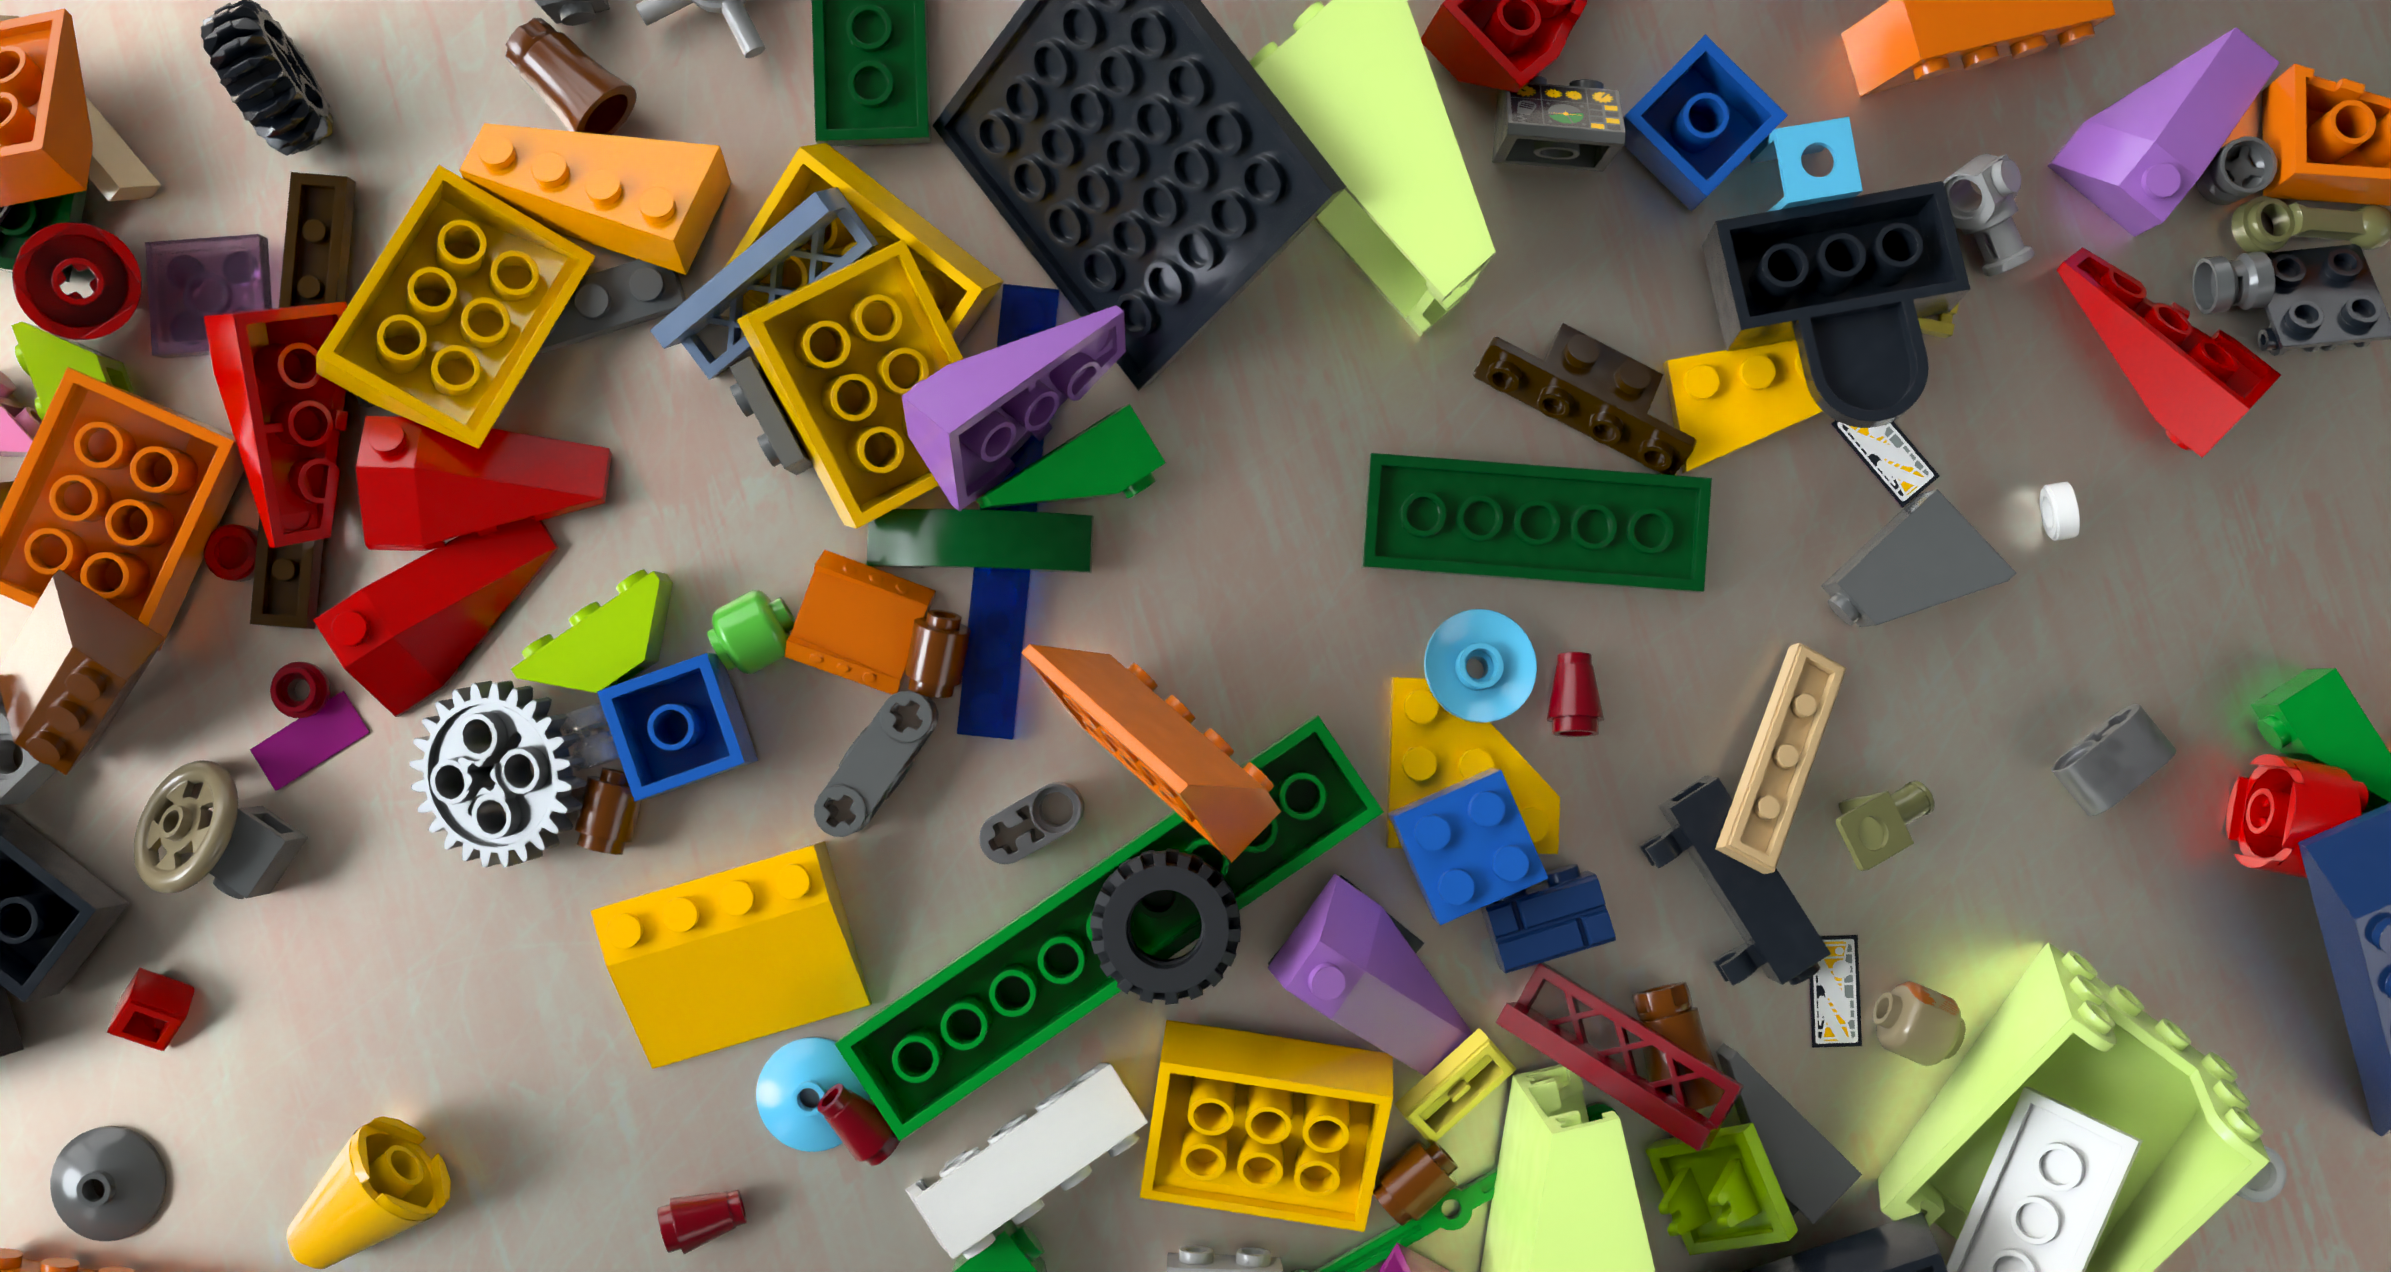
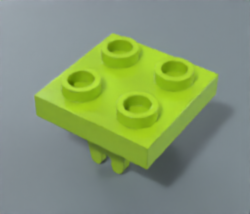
M1753 1122L1720 1128L1710 1147L1699 1152L1676 1137L1656 1140L1645 1150L1664 1193V1197L1658 1206L1661 1215H1672V1222L1667 1228L1668 1234L1672 1237L1681 1235L1689 1255L1790 1241L1798 1232Z

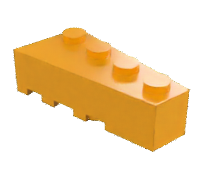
M484 123L459 169L466 181L554 232L684 275L687 274L731 184L722 150L718 145Z

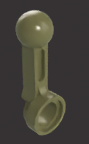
M2260 196L2241 204L2235 210L2232 216L2231 227L2237 244L2247 253L2261 251L2269 254L2282 248L2289 238L2294 236L2349 240L2352 244L2360 246L2363 250H2374L2384 246L2391 240V212L2380 205H2365L2355 211L2309 208L2297 202L2287 205L2279 199ZM2262 212L2267 214L2273 223V235L2269 234L2262 225Z

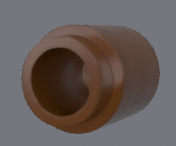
M929 610L927 617L914 620L905 674L910 678L908 688L911 691L928 697L949 698L953 696L955 686L961 684L971 629L961 624L962 617L960 615L944 610Z
M602 767L600 777H587L581 801L583 806L579 810L575 830L580 832L577 842L578 846L601 853L622 855L625 843L632 842L642 800L634 801L624 771Z
M1418 1140L1379 1176L1381 1183L1373 1190V1195L1388 1214L1401 1226L1406 1225L1412 1218L1419 1221L1458 1184L1452 1175L1458 1168V1165L1436 1141L1427 1147Z

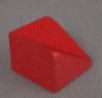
M139 967L117 1002L107 1033L165 1051L187 1018L195 992L194 987Z

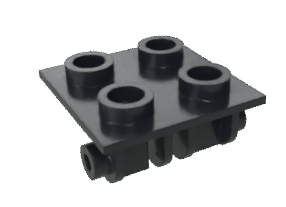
M2351 244L2279 251L2267 254L2274 268L2275 291L2272 301L2267 307H2264L2270 324L2268 328H2263L2258 333V345L2262 351H2269L2272 355L2278 356L2283 355L2286 351L2298 350L2299 348H2303L2306 352H2316L2319 348L2329 351L2340 345L2354 344L2356 347H2367L2371 341L2391 339V320L2360 246Z

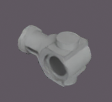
M1991 154L1978 155L1944 180L1954 226L1961 229L1964 235H1974L1986 262L1982 266L1985 276L2001 274L2033 258L2035 254L2032 247L2024 246L2012 218V215L2019 210L2014 198L2021 187V174L2015 162L2009 159L2007 154L1999 157ZM1970 181L1974 182L1979 187L1982 195L1978 194L1973 189Z

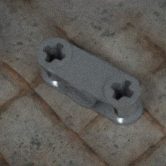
M901 691L893 694L885 701L869 726L856 738L841 760L838 770L818 796L814 805V817L817 825L825 833L834 837H845L864 829L883 802L896 790L912 767L916 755L937 726L939 711L935 702L930 697L923 696L914 691ZM917 703L920 708L916 715L923 721L921 726H909L903 729L900 725L904 717L898 712L899 707L913 706ZM850 797L854 801L850 810L856 815V818H849L838 822L835 817L839 810L833 805L834 800L840 801Z

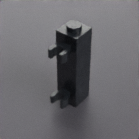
M1704 776L1658 805L1671 828L1649 839L1639 848L1650 865H1656L1658 869L1677 858L1683 851L1687 850L1745 941L1741 946L1724 953L1713 961L1725 982L1730 981L1731 985L1734 986L1748 978L1761 967L1769 979L1783 985L1786 982H1789L1790 985L1799 984L1815 975L1820 970L1818 962L1831 953L1777 868L1773 873L1762 874L1715 849L1733 799L1718 777Z

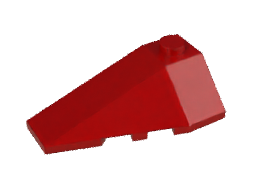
M1445 0L1422 35L1421 41L1458 81L1518 93L1556 61L1588 0Z
M2083 247L2066 259L2057 269V272L2154 419L2165 428L2169 439L2184 450H2193L2203 458L2281 376L2279 372L2224 331L2218 329L2211 337L2192 326L2188 321L2190 311L2173 302L2169 306L2164 303H2154L2147 299L2146 288L2140 281Z

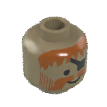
M1912 981L1904 982L1897 985L1890 992L1883 993L1878 998L1873 1009L1872 1018L1876 1024V1033L1881 1046L1890 1052L1923 1066L1935 1065L1943 1059L1946 1060L1953 1057L1963 1043L1966 1027L1956 1001Z

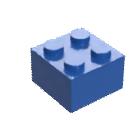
M1705 34L1623 117L1626 132L1624 146L1692 212L1788 115Z
M705 653L597 691L634 801L652 799L758 761L727 668L717 654Z
M1490 768L1387 813L1432 918L1439 925H1443L1549 879L1502 770Z

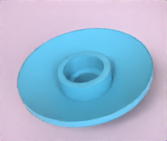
M1472 609L1453 615L1435 630L1426 648L1424 671L1431 693L1445 710L1466 721L1487 723L1511 715L1525 703L1535 684L1537 661L1530 639L1516 622L1499 612L1486 609ZM1469 659H1476L1482 664L1484 672L1480 679L1473 678L1468 674L1466 666Z
M807 1037L792 1041L781 1047L770 1057L759 1076L756 1100L761 1119L776 1139L791 1148L801 1151L818 1152L832 1149L843 1143L824 1116L817 1110V1107L809 1108L801 1102L800 1094L803 1089H814L819 1094L821 1100L831 1087L836 1084H842L847 1089L870 1101L869 1095L834 1043L836 1041L822 1037Z

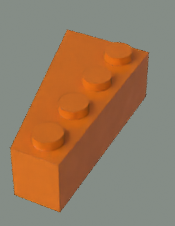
M1889 0L1841 33L1861 98L1913 82L1928 80L1962 68L1964 70L1975 69L2012 54L2013 59L2029 56L2048 47L2047 44L2059 41L2061 48L2076 45L2094 37L2095 31L2093 27L2116 15L2112 0Z
M2295 63L2262 91V140L2273 149L2277 158V172L2273 181L2263 189V196L2279 199L2391 206L2390 98L2364 91L2365 84L2342 78L2338 82L2314 76L2315 69Z

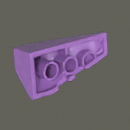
M2236 27L2082 123L2049 163L2048 167L2135 237L2162 224L2199 180L2280 62Z
M1115 305L948 364L929 378L916 383L911 390L902 395L908 437L953 507L960 512L1003 481L1016 467L1010 458L1031 436L1041 441L1053 428L1049 421L1054 416L1056 410L1068 398L1073 401L1080 400L1126 352L1124 311Z
M1335 873L1268 966L1269 971L1287 991L1332 1021L1424 1076L1473 1034L1383 907Z

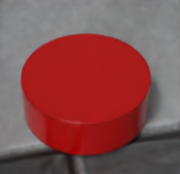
M237 524L224 525L213 531L204 548V559L209 570L224 580L243 582L253 579L258 531L251 527Z

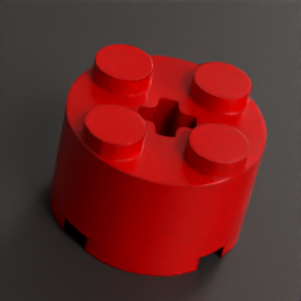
M68 222L45 227L33 234L22 245L13 265L12 283L14 294L20 307L36 325L59 337L89 340L109 335L129 321L140 301L142 278L134 255L118 237L94 225ZM72 265L79 272L90 269L96 278L92 279L89 283L93 291L90 296L83 298L78 292L66 295L62 291L60 285L66 281L62 271L66 267Z
M2272 754L2260 755L2249 763L2258 765V767L2249 778L2238 777L2229 797L2226 813L2227 836L2229 840L2238 841L2243 854L2234 855L2239 863L2249 868L2307 878L2298 842L2360 816L2368 803V789L2363 782L2353 780L2345 770L2339 767Z

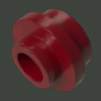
M292 662L276 672L271 682L270 694L275 707L284 715L292 718H308L319 713L327 704L330 696V683L324 671L318 666L309 662ZM301 680H305L310 687V693L303 701L297 697L295 692L296 685Z

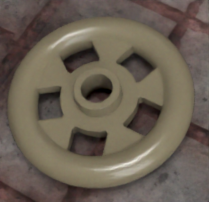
M205 760L187 763L169 774L149 798L137 825L133 856L138 875L144 884L152 890L160 893H177L186 890L201 881L214 868L223 855L233 834L238 814L237 788L232 776L223 766ZM203 783L198 799L192 798L191 794L194 785ZM163 846L167 853L160 861L158 849ZM187 852L193 853L191 858L182 865V855Z

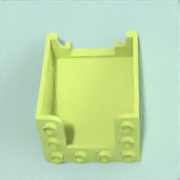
M1331 0L1325 7L1320 1H1317L1307 8L1294 22L1293 28L1296 32L1279 47L1274 41L1270 42L1249 63L1347 186L1315 220L1421 337L1467 296L1496 251L1408 1Z
M2048 942L2038 953L1879 1175L1877 1181L1881 1212L1894 1221L1923 1212L1929 1227L1935 1223L1958 1240L2024 1087H2031L2143 1140L2085 1272H2153L2270 1162V1159L2260 1139L2263 1131L2256 1121L2251 1118L2247 1109L2250 1101L2238 1089L2235 1082L2238 1074L2223 1058L2213 1052H2209L2206 1056L2190 1045V1038L2172 1021L2166 1018H2162L2159 1022L2143 1011L2144 1006L2141 1001L2128 989L2119 984L2111 988L2096 977L2097 971L2081 955L2071 950L2065 955Z
M1561 1064L1513 1075L1480 1272H1655L1621 1120L1615 1111L1602 1113L1603 1119L1589 1122L1582 1092L1584 1090L1582 1078Z

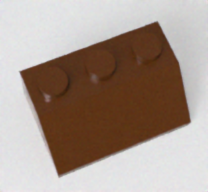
M59 569L52 576L0 666V692L14 743L28 751L37 761L50 765L64 775H67L105 733L165 638Z

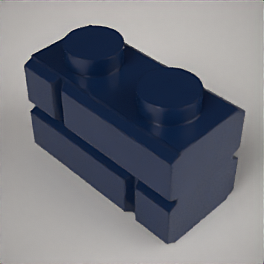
M1578 864L1560 867L1546 872L1549 878L1546 879L1547 883L1523 889L1481 908L1497 964L1505 974L1616 941L1601 886L1595 873L1588 870L1580 873Z

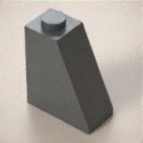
M1936 489L1916 496L1836 571L1822 587L1831 596L1828 600V605L1840 619L1851 626L1856 623L1859 627L1879 625L2007 582L2016 572L1945 496Z

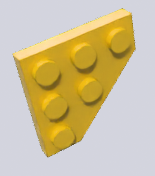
M1391 677L1387 813L1490 768L1502 770L1537 853L1558 854L1560 796L1490 722H1470L1449 713L1434 698L1426 678ZM1387 814L1386 847L1402 848Z

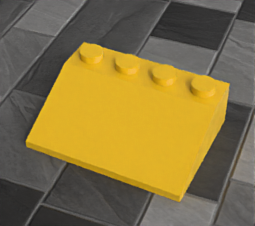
M828 143L799 147L726 266L814 192L837 187L879 243L864 257L899 240H905L958 346L976 324L1004 281ZM838 217L825 227L823 252L844 255L857 244ZM812 239L801 248L811 250ZM790 256L784 261L782 286L799 289L807 285L809 282L810 259ZM822 261V272L833 263ZM771 273L760 282L770 284ZM749 290L743 295V310L750 313L768 304L769 293Z
M438 165L316 354V372L371 404L480 449L596 256L443 166Z
M904 239L737 319L845 526L857 529L939 485L908 437L902 395L911 390L919 381L929 378L946 365L960 361L963 357Z
M826 841L591 910L606 967L652 1069L872 1004Z
M1166 1020L1140 1198L1365 1232L1393 1101V1057L1384 1052Z

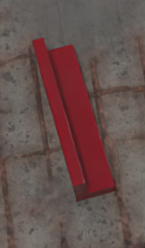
M1544 962L1537 965L1518 1001L1506 1003L1496 1021V1024L1698 1152L1710 1147L1744 1087L1741 1083ZM1546 980L1564 991L1570 1012L1569 1016L1550 1020L1531 1008ZM1577 999L1594 1010L1580 1013ZM1602 1014L1613 1021L1620 1046L1600 1051L1590 1045L1582 1019ZM1572 1022L1576 1035L1560 1026V1024ZM1626 1030L1644 1041L1630 1044ZM1652 1045L1665 1054L1671 1078L1649 1082L1638 1075L1632 1050ZM1622 1052L1625 1066L1609 1057V1055ZM1677 1061L1694 1072L1680 1075ZM1704 1077L1725 1090L1710 1118L1689 1107L1682 1082ZM1673 1084L1676 1098L1659 1087Z

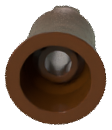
M533 18L528 23L519 26L511 34L506 43L507 52L505 57L519 70L520 77L545 101L568 131L613 135L625 123L635 106L636 90L603 68L583 52L566 34L557 32L542 18Z
M1686 982L1662 985L1632 995L1634 1007L1640 1019L1638 1021L1718 1069L1703 1030L1698 1008L1692 1007V999ZM1652 1045L1642 1047L1648 1081L1654 1082L1671 1078L1665 1054ZM1677 1061L1680 1075L1694 1072ZM1704 1077L1682 1082L1688 1105L1694 1110L1718 1104L1725 1090ZM1673 1084L1659 1087L1676 1098Z

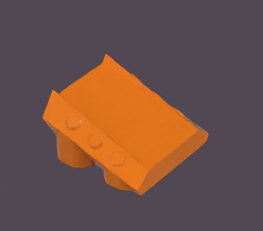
M824 550L815 563L813 575L791 634L786 640L785 657L892 695L898 693L906 676L905 670L914 620L927 617L936 590Z

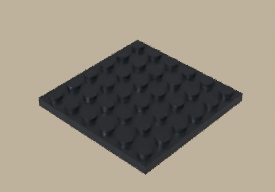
M1025 0L932 125L1081 317L1115 305L1124 311L1126 352L1116 363L1138 391L1151 384L1347 187L1201 0Z

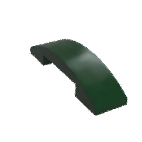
M893 509L868 523L866 565L895 568L943 567L1092 573L1094 516L1005 510L962 509L959 512L957 509Z

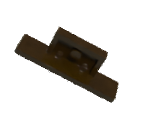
M1565 323L1561 325L1544 360L1499 337H1494L1473 372V376L1476 379L1490 385L1495 390L1535 408L1544 415L1554 418L1591 437L1598 443L1605 444L1640 462L1645 467L1664 475H1675L1693 452L1697 443L1694 437L1648 414L1664 374Z

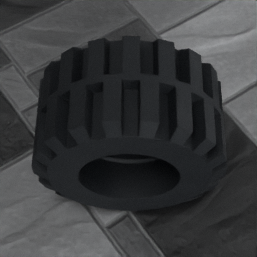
M1167 848L1164 851H1154L1153 849L1142 852L1141 855L1133 859L1129 858L1123 862L1112 875L1110 874L1103 884L1091 915V944L1094 954H1098L1101 961V969L1107 977L1111 975L1118 982L1117 987L1126 994L1129 991L1140 995L1139 1000L1152 1003L1153 999L1165 1000V1005L1178 1004L1181 998L1190 996V999L1193 1000L1203 995L1204 989L1211 984L1215 987L1223 979V973L1234 962L1238 942H1240V913L1231 886L1228 885L1223 878V874L1215 866L1212 867L1202 857L1194 853L1190 855L1179 852L1180 849ZM1160 890H1172L1187 896L1197 907L1202 921L1201 934L1196 945L1185 955L1173 959H1160L1145 953L1135 943L1131 933V916L1136 905L1148 894Z

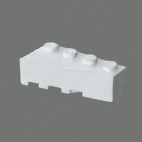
M1099 1063L1039 1102L1035 1106L1038 1112L1032 1117L1028 1118L1026 1114L1021 1115L994 1131V1134L987 1139L990 1145L981 1152L976 1147L968 1152L960 1153L945 1163V1168L939 1172L942 1179L930 1187H927L924 1180L920 1179L905 1189L941 1247L952 1259L963 1253L966 1259L979 1254L996 1240L992 1233L995 1229L1010 1219L1013 1220L1015 1225L1024 1222L1043 1208L1045 1204L1041 1197L1058 1185L1064 1191L1074 1187L1092 1173V1169L1089 1166L1092 1161L1107 1151L1111 1157L1117 1156L1140 1139L1136 1131L1147 1124L1148 1121L1111 1064Z

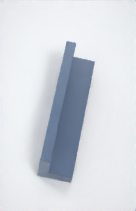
M837 187L816 191L650 331L664 349L682 343L710 380L721 374L751 349L746 337L741 338V327L737 321L738 318L742 317L743 295L749 290L769 293L768 303L780 298L781 295L784 296L797 290V288L782 286L784 261L790 256L810 259L809 284L862 259L879 243ZM837 217L857 242L844 255L823 252L825 227ZM812 239L811 250L801 248ZM822 261L833 263L822 272ZM771 273L770 284L760 282ZM730 307L729 317L720 315ZM710 323L729 326L727 351L717 359L714 358L697 335Z

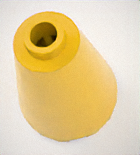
M384 1116L374 1118L368 1124L358 1128L288 1227L287 1240L289 1250L295 1260L314 1269H325L434 1217L450 1199L451 1180L446 1164L440 1154L437 1153L431 1159L419 1145L426 1137L419 1130L400 1119Z

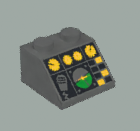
M1537 76L1518 93L1500 89L1497 95L1492 162L1603 172L1625 144L1626 132L1619 90L1603 89L1604 84L1602 82L1588 79L1571 81L1569 86L1547 84V79L1542 76Z

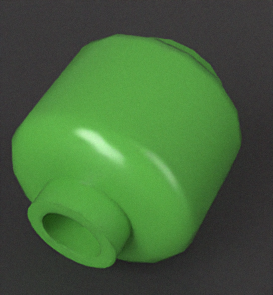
M752 590L718 608L712 616L713 628L707 631V635L717 656L729 671L737 667L745 674H754L785 657L786 640L790 636L789 631L794 626L795 618L781 597L771 601L762 591Z

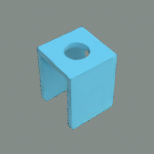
M1849 117L1774 129L1749 154L1751 163L1778 159L1784 197L1767 212L1856 197L1863 191ZM1827 148L1834 160L1832 171L1824 177H1815L1808 174L1802 166V155L1818 153Z

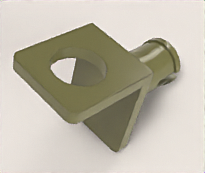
M1919 781L1909 782L1891 795L1889 791L1850 798L1840 802L1839 809L1842 816L1836 819V826L1858 870H1869L1914 844L1906 825L1925 814L1928 815L1933 812L1935 802L1929 789Z

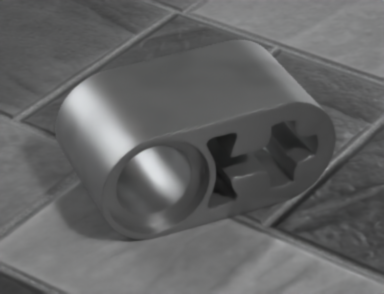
M2133 704L2115 713L2060 757L2052 766L2051 771L2088 816H2095L2116 805L2167 764L2175 755L2176 748L2139 704Z
M1053 782L988 818L980 830L979 842L982 851L990 860L996 863L1011 864L1067 834L1078 825L1083 817L1085 806L1081 793L1069 783ZM1059 792L1065 794L1071 800L1073 815L1068 822L1054 824L1045 818L1042 812V803L1044 798L1050 793ZM1026 805L1029 806L1032 822L1045 836L1037 839L1035 829L1033 828L1015 840L1018 850L1012 851L1008 844L998 847L994 841V837L1000 833L998 823L1003 821L1007 828L1020 824L1028 819L1026 814L1021 811V808Z

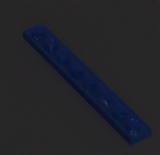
M1003 284L997 347L1056 327L1058 325L1060 290ZM1031 436L1010 458L1016 467L1003 481L1044 456L1046 436L1041 441ZM1039 503L984 509L980 507V510L1038 512ZM974 568L968 627L971 629L962 678L957 734L1015 740L1024 657L1021 652L1025 647L1032 570Z

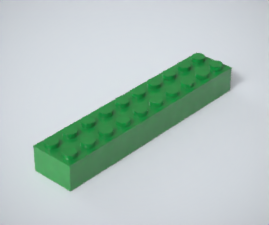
M1319 715L1312 716L1240 765L1243 768L1248 762H1251L1268 777L1274 785L1269 794L1281 812L1232 863L1175 811H1172L846 1032L834 1043L899 1141L1121 991L1117 987L1118 982L1111 975L1108 977L1105 975L1100 967L1101 961L1098 954H1094L1091 944L1092 929H1090V922L1095 901L1103 884L1110 874L1112 875L1123 862L1129 858L1133 859L1141 855L1142 852L1153 849L1154 851H1164L1167 848L1180 849L1179 852L1190 855L1194 853L1202 857L1212 867L1215 866L1223 874V878L1234 892L1238 909L1241 910L1384 813ZM1160 890L1148 894L1136 905L1131 916V933L1135 943L1145 953L1156 958L1169 959L1197 940L1201 934L1202 921L1197 907L1187 896L1176 891Z

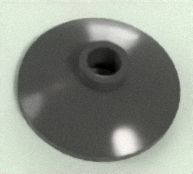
M118 1126L94 1128L72 1139L58 1155L50 1178L51 1198L62 1221L77 1234L96 1241L124 1239L146 1227L160 1210L166 1192L165 1167L155 1147L139 1133ZM93 1179L100 1180L104 1185L105 1193L102 1198L94 1190Z

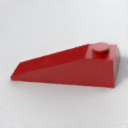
M346 301L204 316L214 375L269 546L272 548L331 537L340 469L336 465L340 431H346L348 412L343 411L346 389L317 374L316 354L347 308Z
M365 416L356 463L365 545L369 550L428 551L446 546V539L476 531L479 536L499 532V525L529 517L536 521H541L604 504L612 457L610 448L498 429H491L480 449L402 416Z
M529 517L499 525V532L479 536L476 531L458 536L445 543L446 546L436 548L360 589L313 619L343 668L395 717H400L445 688L459 672L457 668L477 644H482L491 633L492 629L490 628L510 603L521 596L559 549V546L542 520L536 521Z

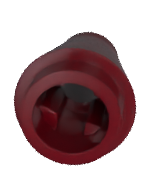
M1584 652L1558 654L1547 721L1552 722V733L1555 736L1561 737L1598 735L1599 722L1604 720L1592 665V655Z
M836 1084L831 1087L819 1101L817 1110L824 1116L825 1120L856 1161H866L871 1166L878 1165L886 1160L900 1143L876 1105L847 1089L842 1084Z
M739 1190L670 1198L669 1205L657 1208L660 1231L668 1253L682 1250L683 1254H686L735 1229L736 1226L747 1223L746 1212Z

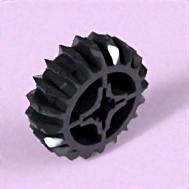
M240 0L237 3H228L213 11L214 15L203 20L201 37L203 39V48L211 58L210 65L216 70L221 79L220 83L226 88L232 102L238 106L244 119L252 124L257 135L265 138L270 147L286 156L312 149L321 144L322 139L333 134V116L329 111L330 105L326 101L321 87L304 60V55L298 51L292 38L287 36L280 23L273 20L268 10L252 0Z

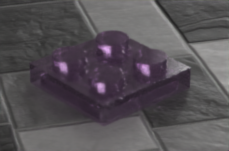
M260 234L145 242L153 356L163 359L211 355L204 321L205 315L272 308L268 238Z

